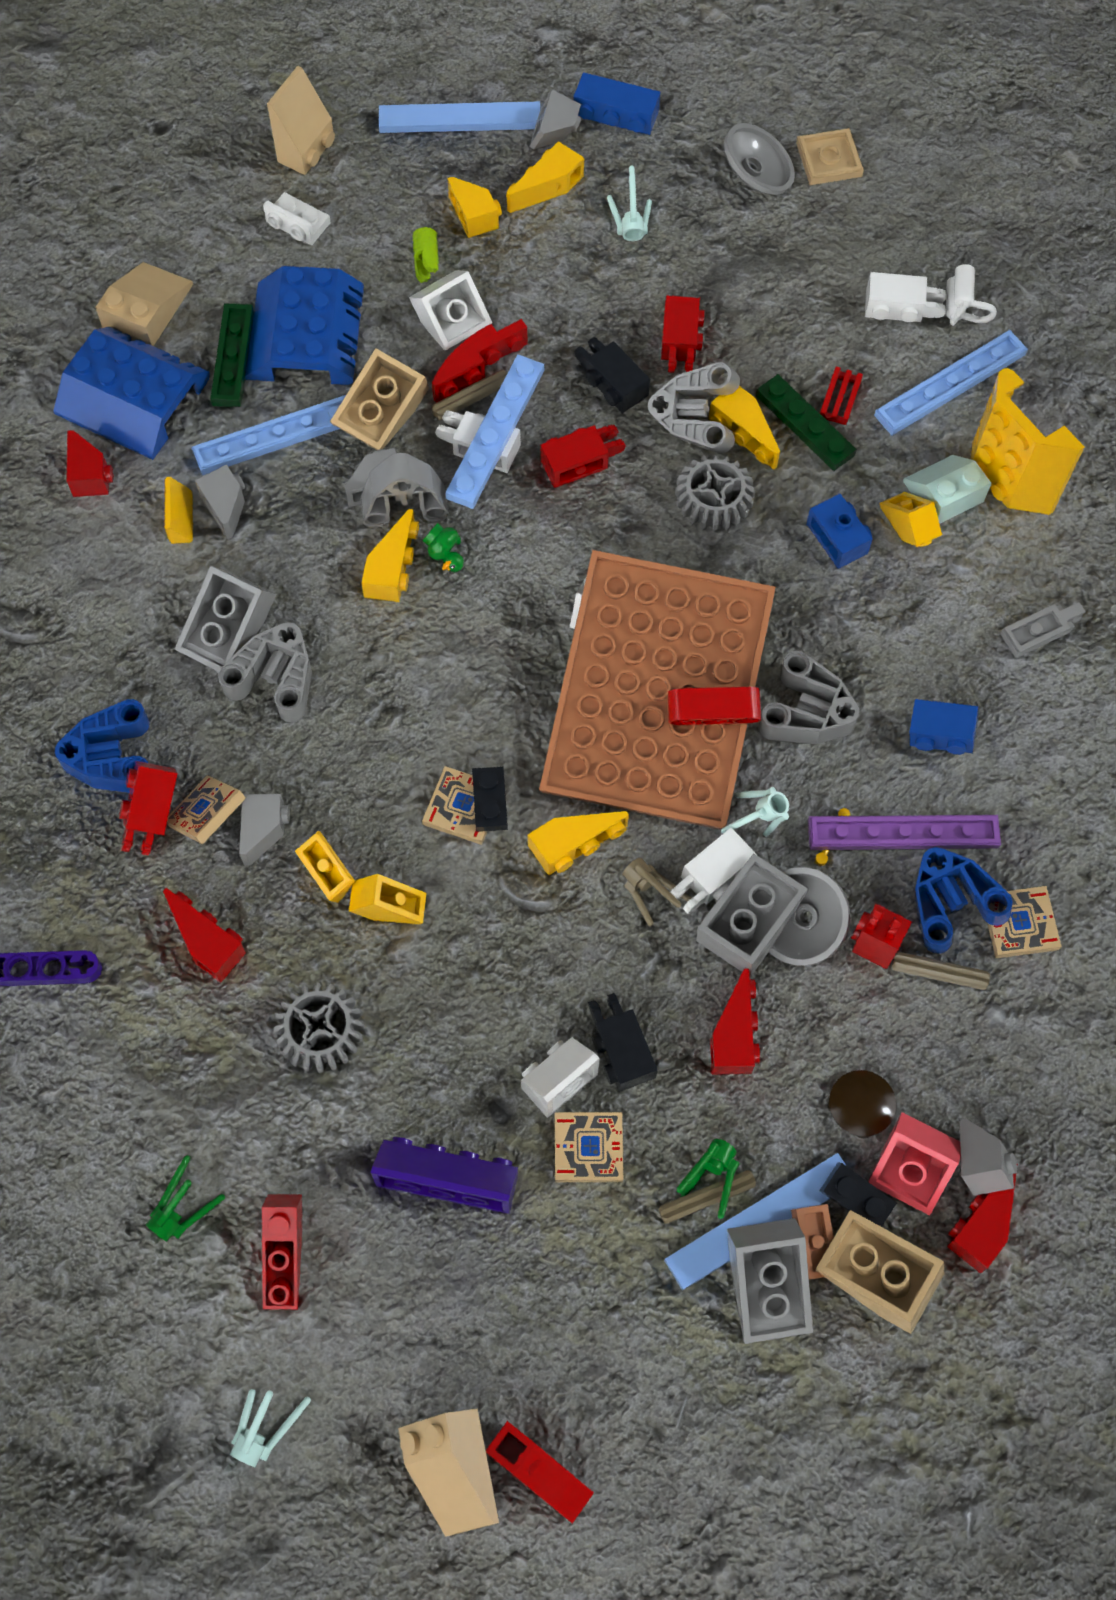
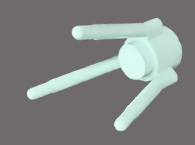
M631 165L629 167L630 211L625 213L622 221L612 196L608 195L607 200L617 225V234L622 235L627 241H638L648 234L647 225L652 200H647L642 217L636 211L635 168Z
M774 787L766 790L736 792L734 794L736 798H762L757 802L755 812L723 827L721 832L724 834L730 828L735 830L760 818L772 821L763 832V835L767 837L781 822L789 818L787 813L789 811V802L786 796L781 792H776Z
M250 1389L237 1432L231 1442L234 1446L230 1455L252 1467H256L259 1459L267 1461L271 1450L311 1402L310 1397L303 1399L266 1445H263L266 1438L257 1433L267 1411L273 1392L271 1390L266 1392L252 1425L248 1429L246 1427L256 1394L254 1389Z

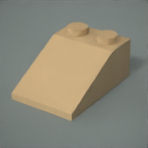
M297 66L269 100L267 107L277 161L306 175L310 168L318 163L325 149L333 144L335 134L329 113L303 68Z
M142 262L110 285L95 307L102 328L113 327L122 333L130 335L133 341L141 340L146 342V344L154 346L190 291L193 282Z
M375 348L333 415L330 423L376 450L383 449L415 412L427 393L429 386L426 377Z
M850 1210L816 1267V1271L880 1317L911 1334L944 1276V1261Z
M478 1408L443 1413L398 1428L404 1465L445 1537L499 1523Z

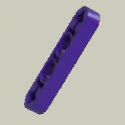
M86 950L0 953V969H3L4 977L0 973V986L91 983L101 975L102 964L94 953ZM53 960L61 962V970L56 975L48 976L44 973V968L48 962ZM68 960H70L73 967L84 966L86 960L93 967L88 968L87 973L83 974L79 968H69ZM20 961L28 963V971L23 976H12L11 970L14 964Z

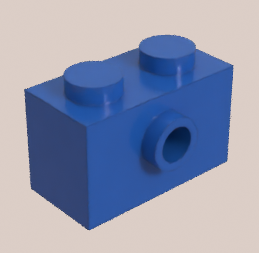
M841 493L810 508L806 524L838 569L868 554L873 540L872 533L867 525L861 523L856 516L853 505L850 502H846Z
M915 699L909 731L910 746L923 751L938 749L947 750L949 753L956 755L964 753L973 754L978 722V706Z

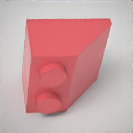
M902 1112L886 1141L868 1182L884 1193L930 1216L959 1164L961 1157L960 1141Z

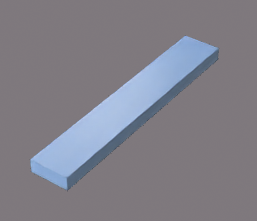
M540 101L379 105V133L535 129L540 112Z
M1008 330L878 408L874 416L893 436L1026 355L1028 349L1011 330Z
M346 395L192 446L191 448L202 476L226 464L229 467L340 429L331 424L330 420Z
M838 1153L665 1258V1263L682 1291L730 1262L727 1229L792 1219V1209L818 1206L831 1200L819 1190L838 1162L846 1165Z

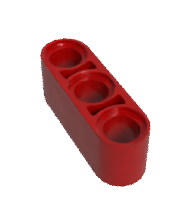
M714 687L669 690V724L714 725L760 722V689L757 687Z

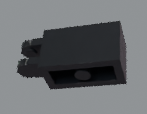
M591 338L588 344L594 353L592 356L581 346L574 350L575 357L586 369V378L590 385L597 387L604 394L608 404L615 406L621 413H624L649 396L650 378L614 341L604 346L597 338Z
M615 993L607 995V1003L614 1016L603 1019L600 1006L596 1000L588 1002V1006L595 1023V1034L591 1035L593 1045L598 1054H604L607 1065H604L603 1068L609 1084L615 1083L618 1091L621 1092L655 1079L658 1069L633 1009L623 1012Z

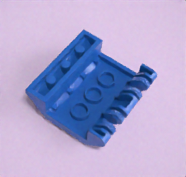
M282 266L258 282L245 374L246 380L275 381L276 368L325 370L330 373L331 384H352L356 361L350 355H355L357 352L356 345L358 344L359 321L361 318L360 312L355 309L362 307L363 283L340 269Z
M113 327L94 329L62 372L53 410L54 414L154 460L168 440L164 426L192 385H194L196 394L199 395L209 380L210 373L203 368L195 367L194 364L189 362L180 364L179 357L171 356L170 353L146 344V342L141 340L131 341L130 335L122 333Z

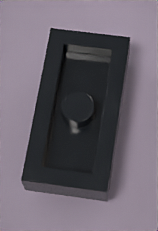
M504 766L472 768L476 832L508 830Z
M840 1162L836 1164L819 1190L849 1212L851 1210L881 1227L897 1204Z

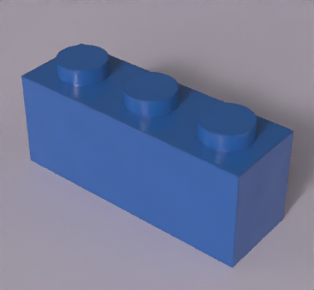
M583 72L573 100L581 104L578 116L582 119L650 135L659 113L661 92Z

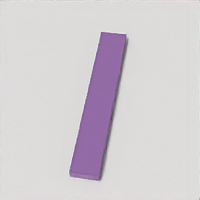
M998 815L809 816L810 850L930 849L934 847L943 849L999 848L1001 846Z

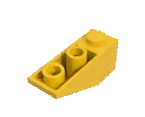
M558 141L551 149H547L543 153L541 159L534 166H530L526 170L524 176L517 183L510 185L506 193L507 211L512 213L568 193L584 177V157Z
M741 386L730 395H718L710 404L708 419L720 422L730 429L734 434L737 445L745 447L755 455L759 462L767 464L775 470L779 460L780 449L756 398Z
M408 509L367 556L361 582L364 598L400 602L401 592L407 591L409 574L405 573L406 567L413 563L414 547H411L412 539H417L419 532V522L414 520L413 509Z
M627 811L553 818L527 834L528 847L548 875L556 871L561 873L571 867L574 863L573 860L583 854L584 856H589L600 847V843L608 838L614 840L620 837L626 831V827H628L629 814Z

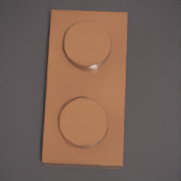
M828 1204L792 1209V1219H796L806 1240L809 1280L823 1278L824 1276L816 1271V1267L834 1238Z

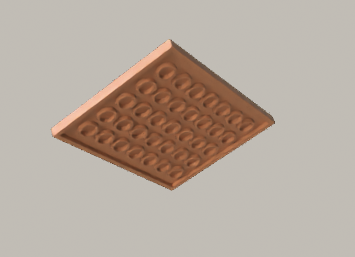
M592 550L539 791L718 830L725 827L729 816L747 724L671 725L668 720V691L681 688L755 687L776 587Z

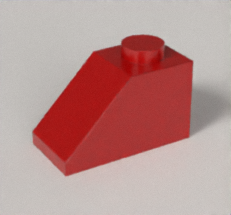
M74 430L67 431V484L73 497L109 495V483L114 481L112 465H107L103 453Z

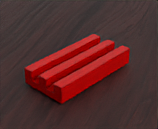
M835 367L820 414L826 420L847 426L862 381V373H857L856 376L852 374L851 370L847 369L846 372H842L841 367ZM840 379L843 382L831 414L827 410L837 380ZM848 383H854L843 417L838 416Z

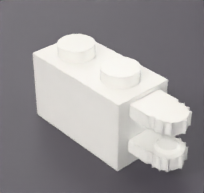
M870 272L866 288L865 317L879 320H902L905 322H921L922 317L940 318L946 314V307L943 305V302L947 300L946 290L927 287V277Z
M446 410L442 419L444 423L454 428L439 425L435 433L440 439L453 444L454 455L464 458L485 415L480 413L474 414L469 411L462 415ZM514 429L494 469L508 473L521 446L520 429Z
M730 828L684 866L681 874L683 880L670 893L676 899L681 897L689 888L697 894L687 901L683 908L687 914H690L703 903L707 905L714 898L718 901L752 854H757Z

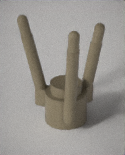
M642 858L632 861L623 871L622 875L628 880L624 887L631 893L649 926H652L654 922L637 891L638 889L643 892L653 886L675 907H681V902L665 888L667 887L672 891L676 885L657 872L651 864L648 865ZM684 893L680 898L687 902L692 897Z

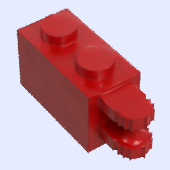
M666 295L661 360H669L668 372L674 373L677 361H685L686 372L692 371L696 351H702L703 333H698V327H703L705 310H699L700 298Z
M611 424L596 429L595 425L579 428L571 434L560 438H551L545 443L540 444V461L553 487L556 488L608 469V458L621 453L626 447L622 439L604 444V442L617 437L619 433L617 427Z
M136 761L135 769L129 768L126 778V787L130 788L128 800H122L119 818L124 819L123 824L125 826L121 851L129 852L130 848H132L134 830L145 832L141 843V854L148 856L151 852L154 834H165L178 774L174 768Z
M875 904L871 914L864 911L851 937L852 940L856 941L852 952L887 970L912 922L879 904Z

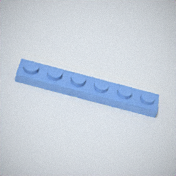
M517 354L445 492L447 500L474 509L544 372L543 363Z

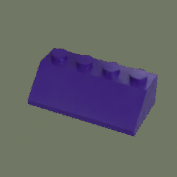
M393 1137L392 1141L383 1139L371 1170V1175L377 1187L510 1214L518 1177V1167L512 1166V1161L503 1158H493L492 1162L479 1159L478 1154L469 1151H459V1155L445 1152V1147L435 1144H426V1147L422 1148L413 1146V1141L401 1137Z

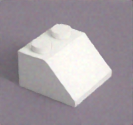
M455 270L409 297L420 322L443 350H448L485 326L492 324L468 271Z
M573 1037L565 1043L562 1040L557 1042L547 1052L548 1058L541 1064L534 1062L522 1073L524 1078L521 1080V1089L547 1118L598 1075L599 1057Z

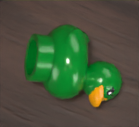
M437 523L422 540L428 546V555L433 560H443V571L459 572L464 566L463 557L457 552L450 551L455 545H460L461 538L456 529L452 527L443 528Z

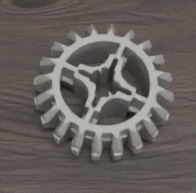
M715 453L712 460H708L703 455L700 462L693 459L690 467L684 466L682 474L677 478L675 496L677 498V508L682 509L683 517L690 516L691 525L700 522L702 530L706 525H710L715 532L719 525L727 530L730 523L737 526L740 523V518L745 519L747 517L748 511L753 506L755 489L752 477L747 476V468L739 469L740 464L738 460L734 463H729L728 456L723 460H719ZM705 481V483L698 485V488L692 489L697 483ZM734 496H738L732 503L725 505L726 501L731 500Z
M316 982L314 991L310 992L308 987L303 985V995L298 996L297 993L291 992L292 1004L286 1001L281 1003V1007L286 1013L280 1012L275 1015L276 1020L282 1023L273 1027L274 1033L281 1035L275 1042L278 1047H284L281 1052L284 1058L292 1056L291 1063L295 1067L303 1061V1068L307 1072L311 1070L313 1064H316L317 1071L322 1073L325 1063H329L330 1068L335 1070L337 1068L336 1059L340 1058L343 1063H347L349 1060L345 1052L348 1051L355 1054L358 1051L352 1042H362L363 1040L362 1034L357 1032L365 1027L364 1022L358 1019L362 1016V1011L360 1008H354L356 1004L354 997L345 999L347 993L343 988L335 993L334 985L330 983L325 991H322L321 984ZM315 1005H323V1007L316 1012H310L306 1010ZM338 1010L346 1018L343 1035H340L336 1028L332 1026ZM296 1020L300 1021L302 1026L306 1028L300 1045L293 1039V1027ZM324 1023L326 1030L317 1029L314 1031L312 1025L321 1026ZM321 1043L333 1045L324 1050L313 1051Z

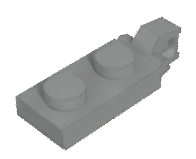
M1080 602L1065 609L1061 605L1056 606L1053 604L1004 627L1000 634L1014 656L1018 658L1068 634L1075 628L1074 623L1082 620V616L1086 611Z

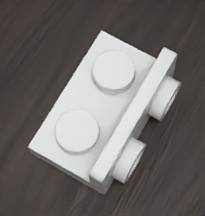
M285 192L274 204L270 201H266L263 204L266 222L275 229H281L291 234L296 240L304 241L310 245L315 243L331 223L330 215Z

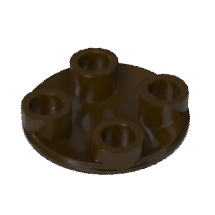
M855 1070L844 1074L835 1082L830 1092L828 1108L836 1123L843 1130L864 1139L881 1133L891 1124L896 1113V1098L891 1086L884 1078L874 1072Z

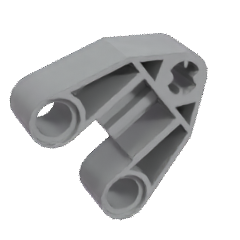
M722 362L676 375L651 396L648 402V410L672 435L680 440L717 453H726L734 445L735 438L733 432L720 422L683 419V417H707V413H709L707 399L684 398L685 396L712 397V395H730L738 389L740 377L736 371ZM724 373H728L726 382L719 385V377ZM666 403H668V408H667V409L663 408L664 412H662V407H663V406L667 407V406H666ZM722 431V439L714 444L713 438L715 434Z
M406 453L392 454L369 474L361 494L363 523L370 528H381L390 523L389 496H395L396 501H401L402 505H408L407 500L413 499L414 493H419L420 509H422V515L426 521H443L449 517L448 500L445 495L446 487L429 464Z
M290 622L282 623L253 636L221 667L218 678L223 693L228 699L234 701L244 699L251 691L255 681H258L260 675L261 678L267 680L270 684H278L281 678L282 681L274 695L279 716L285 722L290 723L297 722L303 718L307 707L312 670L301 630L296 624ZM233 679H241L236 684H228ZM288 701H296V704L293 706H284Z
M791 651L788 653L783 661L780 679L786 687L801 692L802 695L796 708L778 702L767 704L762 710L761 721L759 722L760 734L768 740L819 744L849 735L856 725L859 708L842 680L804 652ZM796 667L800 669L802 672L796 673L791 671L789 668ZM775 718L780 721V724H771L767 719Z

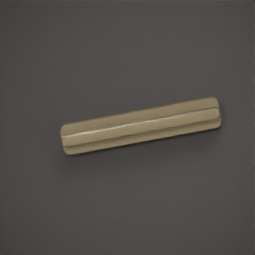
M499 370L431 406L433 415L437 420H442L446 410L454 413L495 393L500 389L507 375L506 371Z
M897 952L892 960V969L894 971L980 990H986L989 985L990 973L988 971Z
M750 1170L734 1175L729 1198L756 1186L755 1178ZM725 1179L659 1207L661 1219L664 1223H670L720 1202Z

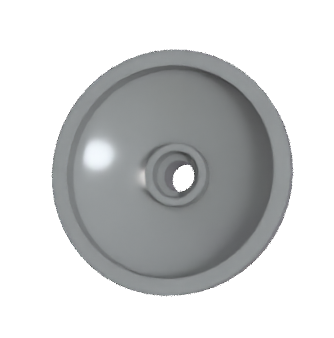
M747 123L736 124L727 132L724 139L726 158L732 170L745 184L758 192L772 195L782 194L792 186L795 178L792 160L785 148L770 133L758 126Z
M805 867L782 871L783 873L808 888V891L769 953L778 960L791 965L807 966L820 963L832 956L840 948L847 936L850 926V907L847 897L840 885L824 872ZM808 911L812 914V921L810 923L804 921V914Z

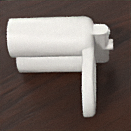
M962 264L956 267L955 276L949 278L946 283V316L950 319L952 326L961 319L974 323H988L997 314L996 308L992 304L974 300L975 268L969 264ZM969 307L988 310L990 314L980 317L966 313V309Z

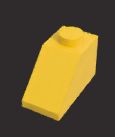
M455 177L447 178L449 199L468 238L499 229V216L502 215L501 206L497 199L493 200L489 189Z
M903 492L879 503L881 510L902 541L915 547H924L931 544L932 539L942 535L933 501Z
M375 874L355 880L351 889L349 912L373 921L423 924L427 893L383 875Z

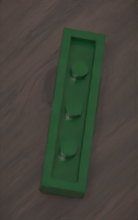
M224 303L210 397L212 406L241 407L254 316L252 304Z
M779 374L757 389L756 397L833 471L855 456L857 449Z

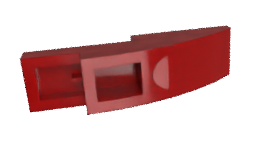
M520 319L499 331H496L492 324H489L462 342L444 361L432 381L434 401L437 403L485 378V366L495 364L500 358L512 352H518L527 345V326L523 320Z

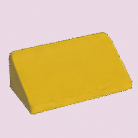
M166 477L164 528L171 544L190 543L193 541V493L189 488L172 477Z
M317 831L297 848L295 852L328 900L338 903L346 895L355 880L321 831Z

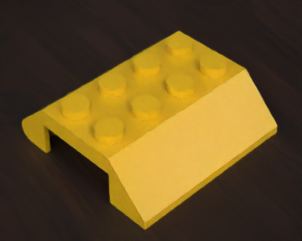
M1004 368L997 376L993 392L989 397L980 426L973 439L971 460L976 461L990 480V489L993 496L997 500L1002 501L1007 508L1050 515L1054 512L1085 447L1065 425L1045 437L1011 400L1014 390L1022 386L1024 381L1012 369Z

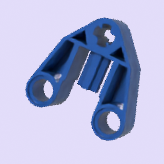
M127 699L83 718L55 747L56 758L65 772L95 789L129 793L130 788L126 787L129 768L135 769L136 761L148 763V761L141 756L121 758L122 751L119 741L140 737L148 731L150 722L142 704L137 700ZM138 715L136 720L127 721L129 717Z
M939 847L930 848L924 853L915 887V901L923 943L928 951L936 954L944 953L951 947L953 927L934 889H939L951 912L959 911L968 904L955 880L959 878L973 905H976L983 919L994 926L1003 925L1009 920L1013 902L1011 895L974 860ZM935 862L937 866L942 865V869L938 870L935 866L931 867V863ZM993 902H1000L1006 909L999 913L993 912L989 909L988 905ZM933 930H942L947 936L943 940L936 941L929 934Z

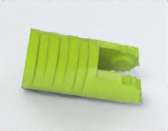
M421 227L413 232L412 237L415 273L418 281L423 283L431 278V272L436 273L439 269L437 232L432 228Z

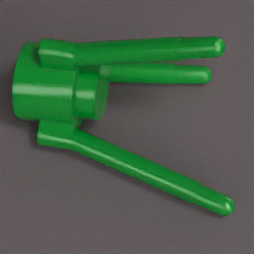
M713 1139L704 1155L676 1188V1191L680 1193V1197L690 1193L706 1170L715 1175H721L722 1172L727 1171L718 1211V1218L723 1219L728 1205L734 1174L740 1165L738 1161L734 1160L737 1153L736 1149L724 1140Z
M189 1155L184 1156L158 1205L149 1215L151 1218L145 1224L152 1232L166 1242L172 1235L179 1239L187 1228L225 1199L224 1194L218 1195L184 1222L178 1223L182 1216L174 1209L191 1186V1180H186L170 1203L166 1204L191 1159Z

